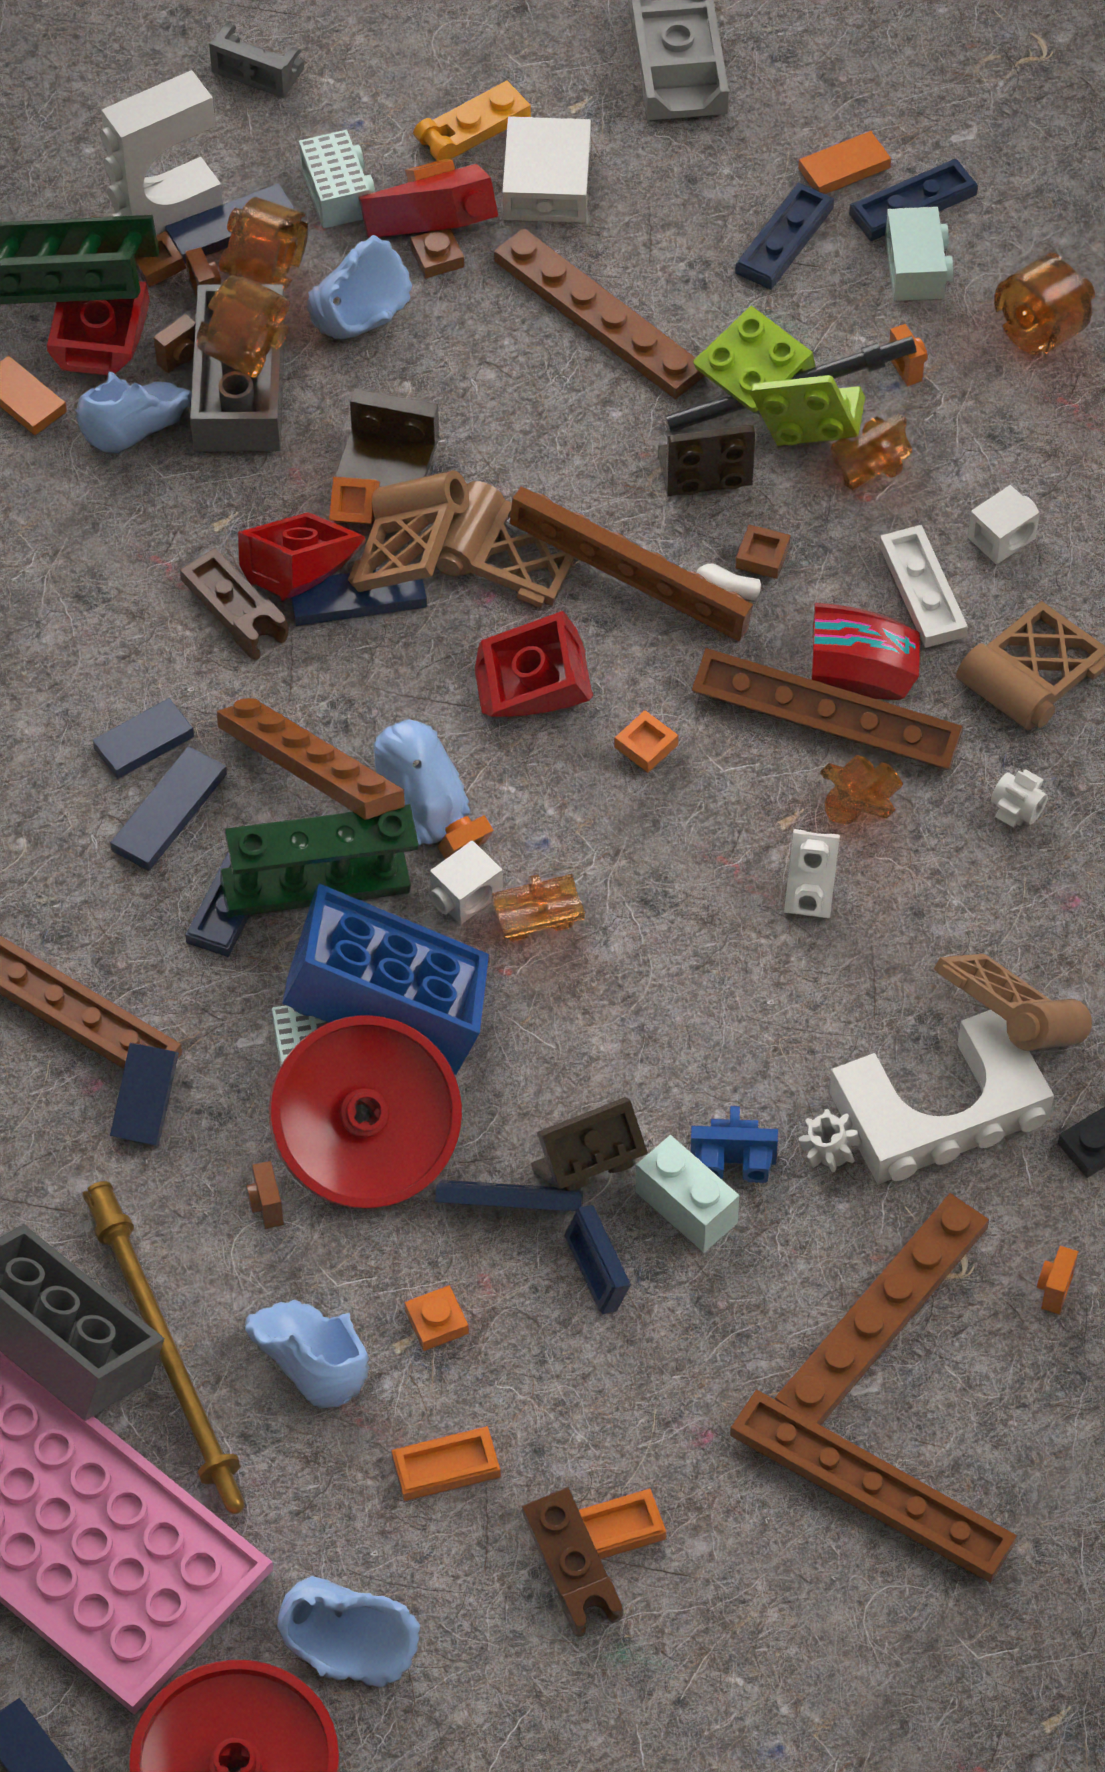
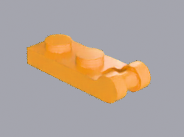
M505 81L434 120L431 118L421 120L415 126L413 135L422 145L430 147V154L437 161L442 159L451 160L507 129L508 117H531V105L508 81Z

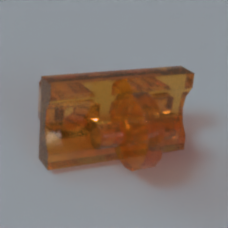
M897 413L885 421L876 416L865 423L861 437L854 441L839 439L831 445L834 464L842 470L846 487L854 490L881 472L890 478L902 473L903 464L901 460L913 453L912 446L906 436L905 428L907 421L905 417Z
M856 755L844 767L828 763L820 771L823 778L831 780L835 784V787L830 790L825 800V812L832 822L842 825L851 824L859 817L861 812L887 819L896 810L889 798L903 786V782L889 764L881 762L874 768L872 763L865 757Z
M539 874L528 876L527 885L491 893L492 903L503 937L508 938L512 942L526 939L531 932L545 928H553L556 931L571 928L574 921L585 919V911L579 899L572 874L541 881Z

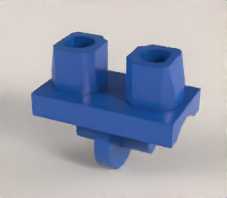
M730 1106V1119H711V1126H691L690 1152L720 1179H723L724 1163L743 1164V1180L751 1183H766L768 1181L771 1166L776 1165L778 1129L758 1128V1120H740V1106Z

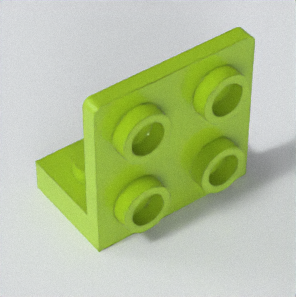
M752 305L694 359V366L698 371L751 412L758 411L750 395L752 384L790 380L796 373L816 367L811 350Z
M830 375L751 385L750 395L777 446L835 441L838 439L857 438L859 436L866 398L860 386L838 388L834 378Z

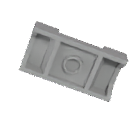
M628 0L632 30L635 31L642 75V94L646 120L728 114L729 88L714 0Z

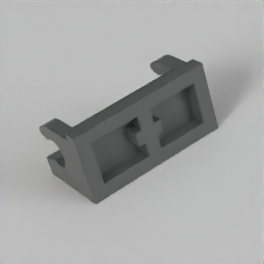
M230 23L225 24L216 38H213L209 43L212 72L284 98L304 70V60L297 58L301 49L291 47L285 56H281L240 41L238 36L232 35L236 26Z

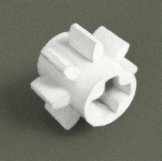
M1026 769L1023 772L1018 771L1016 776L1009 772L1004 774L991 796V802L999 807L995 817L1013 828L1016 824L1020 826L1023 821L1030 825L1033 824L1042 813L1048 800V795L1039 789L1044 779Z
M825 1109L823 1115L816 1117L814 1120L809 1118L805 1120L808 1126V1135L799 1137V1143L802 1150L809 1151L807 1158L813 1168L822 1163L829 1166L831 1172H835L837 1166L844 1164L846 1161L850 1163L855 1161L852 1155V1146L861 1144V1138L858 1131L851 1130L853 1124L847 1113L839 1119L831 1115L829 1109Z

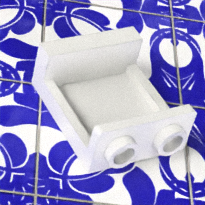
M508 117L503 179V220L586 223L589 153L591 148L590 119Z

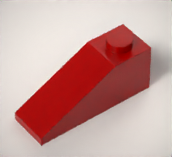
M478 164L359 197L368 238L372 235L384 237L460 228L499 217L491 177Z

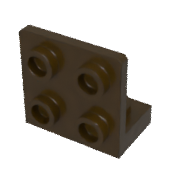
M354 388L350 398L351 431L335 477L373 479L379 481V487L427 476L439 440L438 404Z
M743 425L668 436L667 444L658 445V458L667 497L694 495L698 492L720 489L732 490L742 486L753 485L754 426Z
M624 1097L538 1131L537 1135L545 1157L532 1162L531 1166L535 1174L559 1189L564 1188L565 1191L577 1190L587 1186L592 1182V1176L608 1170L609 1173H618L633 1167L636 1164L635 1159L647 1155L648 1152L631 1100Z

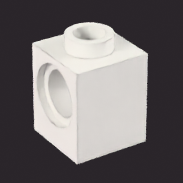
M1009 485L971 510L968 538L997 565L1036 539L1040 512L1029 497L1022 496L1015 488Z
M473 840L430 870L431 892L429 895L431 901L442 914L446 915L449 913L460 925L503 895L502 868Z

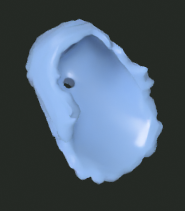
M372 235L366 241L358 243L335 270L323 279L319 285L314 286L308 292L307 309L310 313V320L317 329H320L321 334L333 337L334 339L357 337L362 333L390 322L393 315L398 310L404 308L405 304L410 300L409 292L412 290V283L409 280V272L403 265L398 253L392 249L391 243ZM339 297V302L334 304V298Z
M109 371L106 383L99 385L95 389H89L79 398L78 408L75 409L77 413L76 419L82 434L92 446L103 452L119 453L166 426L180 421L184 409L191 407L192 392L185 388L177 387L174 383L153 382L142 386L138 383L130 385L126 380H120L115 373Z
M407 719L388 726L376 737L374 743L376 771L384 776V778L404 789L405 805H411L419 846L423 843H439L447 834L445 828L458 819L468 816L470 809L468 807L469 800L464 792V785L459 779V773L446 753L440 739L437 737V731L433 730L429 725ZM415 760H419L417 766H413Z
M292 1300L286 1303H276L272 1307L263 1308L255 1314L247 1316L245 1330L251 1341L256 1343L263 1352L276 1361L284 1374L294 1382L296 1388L313 1406L318 1408L339 1407L342 1404L348 1403L352 1397H356L360 1393L364 1380L368 1377L370 1367L367 1362L369 1357L353 1328V1323L350 1321V1313L331 1318L323 1317V1314L312 1305L301 1304L300 1301Z
M314 1576L298 1582L285 1595L280 1607L277 1623L284 1644L294 1654L314 1667L320 1677L324 1676L334 1680H344L350 1677L354 1681H363L368 1686L384 1687L388 1682L391 1683L399 1680L402 1673L410 1668L412 1664L411 1659L418 1649L420 1624L415 1616L409 1613L406 1605L385 1596H373L371 1593L354 1592L329 1580Z

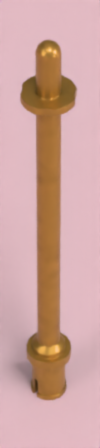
M100 1181L94 1183L87 1188L88 1191L83 1192V1199L87 1203L97 1225L94 1233L99 1243L111 1246L143 1321L165 1338L159 1357L205 1460V1463L198 1470L199 1479L203 1484H215L226 1510L231 1514H238L245 1506L244 1499L233 1477L241 1467L239 1458L236 1454H223L129 1240L134 1230L131 1218L123 1214L110 1182Z

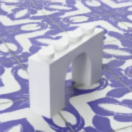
M192 70L101 110L104 128L100 130V137L107 150V158L103 159V163L111 181V186L107 187V193L115 212L111 217L153 215L156 235L166 231L165 226L223 204L221 183L202 157L163 174L145 177L149 167L165 150L215 127L213 98Z
M988 1010L964 1019L960 1023L957 1045L981 1088L982 1095L970 1108L958 1114L932 1116L909 1107L897 1095L875 1053L831 1069L829 1093L841 1116L846 1113L850 1116L853 1124L851 1130L858 1131L861 1144L857 1145L877 1185L891 1179L893 1181L907 1179L918 1169L934 1163L938 1165L949 1163L956 1159L960 1153L978 1146L980 1148L991 1147L1000 1142L1003 1137L1020 1130L1024 1132L1036 1130L1050 1119L1054 1094L1030 1051L1017 1048L1010 1041L1007 1034V1021L994 1011Z

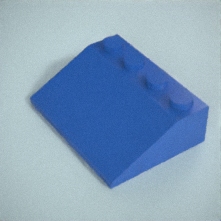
M319 883L315 889L287 976L282 1004L293 1008L299 1014L313 1016L328 1023L345 1017L371 1015L407 1024L426 1036L440 1050L451 1066L453 1073L457 1075L480 1034L489 954Z

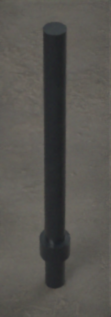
M912 336L879 346L877 342L862 347L860 353L796 373L791 379L827 375L836 379L864 369L872 372L884 368L885 362L916 353L917 350ZM731 395L667 415L666 420L670 432H674L746 407Z

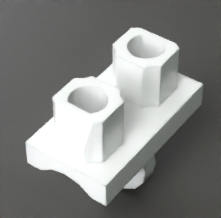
M794 829L784 913L830 918L840 835L817 834Z

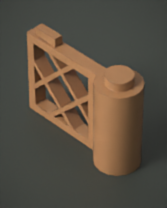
M451 470L382 486L374 491L372 509L375 522L361 560L355 561L348 579L358 592L432 577L453 515L465 512L468 507L469 491L463 476L459 472ZM434 523V525L431 526L427 531H425L421 536L417 535L428 524ZM399 531L383 544L387 533ZM409 540H413V542L409 546H407L403 551H401L397 556H393V554L397 550H399L403 545H405ZM424 551L420 563L407 565ZM385 560H389V562L385 566H383L379 571L373 573V570H375Z
M481 481L467 483L469 491L468 507L465 512L453 515L436 563L438 569L449 576L466 575L471 572L517 591V598L540 608L543 603L553 606L576 558L564 551L551 555L546 543L530 534L510 538L505 524L510 517L512 502L505 500L502 493L488 483ZM536 543L542 558L523 563L516 548ZM507 551L514 566L499 569L486 562L490 555ZM562 563L558 570L556 565ZM547 567L553 578L550 588L548 589L532 582L528 573Z
M1040 601L989 644L980 643L976 645L961 662L956 678L1026 730H1031L1036 726L1041 728L1053 716L1055 712L1053 704L1086 676L1094 680L1105 671V646L1043 601ZM1041 619L1055 629V634H1033L1032 625ZM1008 645L1026 646L1028 657H1013L1003 649ZM1035 646L1057 647L1059 658L1036 657ZM1066 647L1082 648L1090 656L1087 659L1067 658ZM1038 670L1061 671L1062 679L1053 686L1039 676Z
M986 954L940 957L934 967V970L942 977L1007 1021L1009 1039L1017 1048L1030 1051L1072 1046L1083 1042L1090 1034L1092 1017L1088 1008L1082 1002L1076 999L1050 1000Z

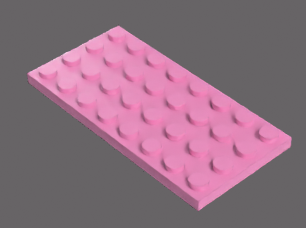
M0 1351V1602L135 1715L273 1571V1563L94 1416L86 1421L81 1419Z

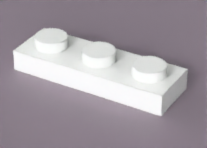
M922 525L880 535L879 547L916 630L920 632V639L924 648L967 637L968 626Z

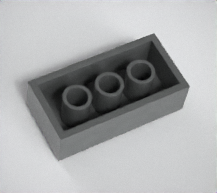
M283 284L197 286L190 416L194 452L281 451L286 326Z
M25 1224L0 1237V1351L84 1421L151 1381L165 1338Z

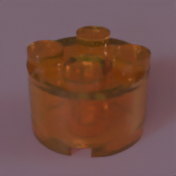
M259 197L251 198L243 209L235 207L227 222V230L231 232L228 247L224 250L220 259V271L227 273L231 278L248 284H283V290L285 291L293 280L286 277L291 265L299 268L308 239V223L301 221V218L306 216L305 213Z
M1050 252L1001 281L995 290L994 305L996 313L1000 310L1003 312L1007 322L1002 325V328L1010 340L1023 351L1036 355L1040 351L1048 353L1089 325L1092 316L1091 300L1095 298V290L1087 278L1080 277L1058 254Z
M234 274L229 276L216 291L207 307L214 312L209 324L201 321L197 334V348L233 369L256 378L264 367L266 355L271 347L278 349L287 336L289 327L283 324V321L289 310L290 300L240 274L238 276Z

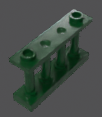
M153 215L0 222V305L137 298L141 289L135 258L158 257L160 254Z
M406 804L405 807L366 820L354 812L225 828L231 867L221 868L220 879L227 917L310 907L315 889L319 883L358 900L409 894L411 883L404 852L418 850L419 848L411 805Z

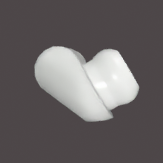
M705 564L699 567L696 572L703 576L706 581L726 591L735 592L744 599L755 601L760 594L761 583L759 579L735 575L716 564Z

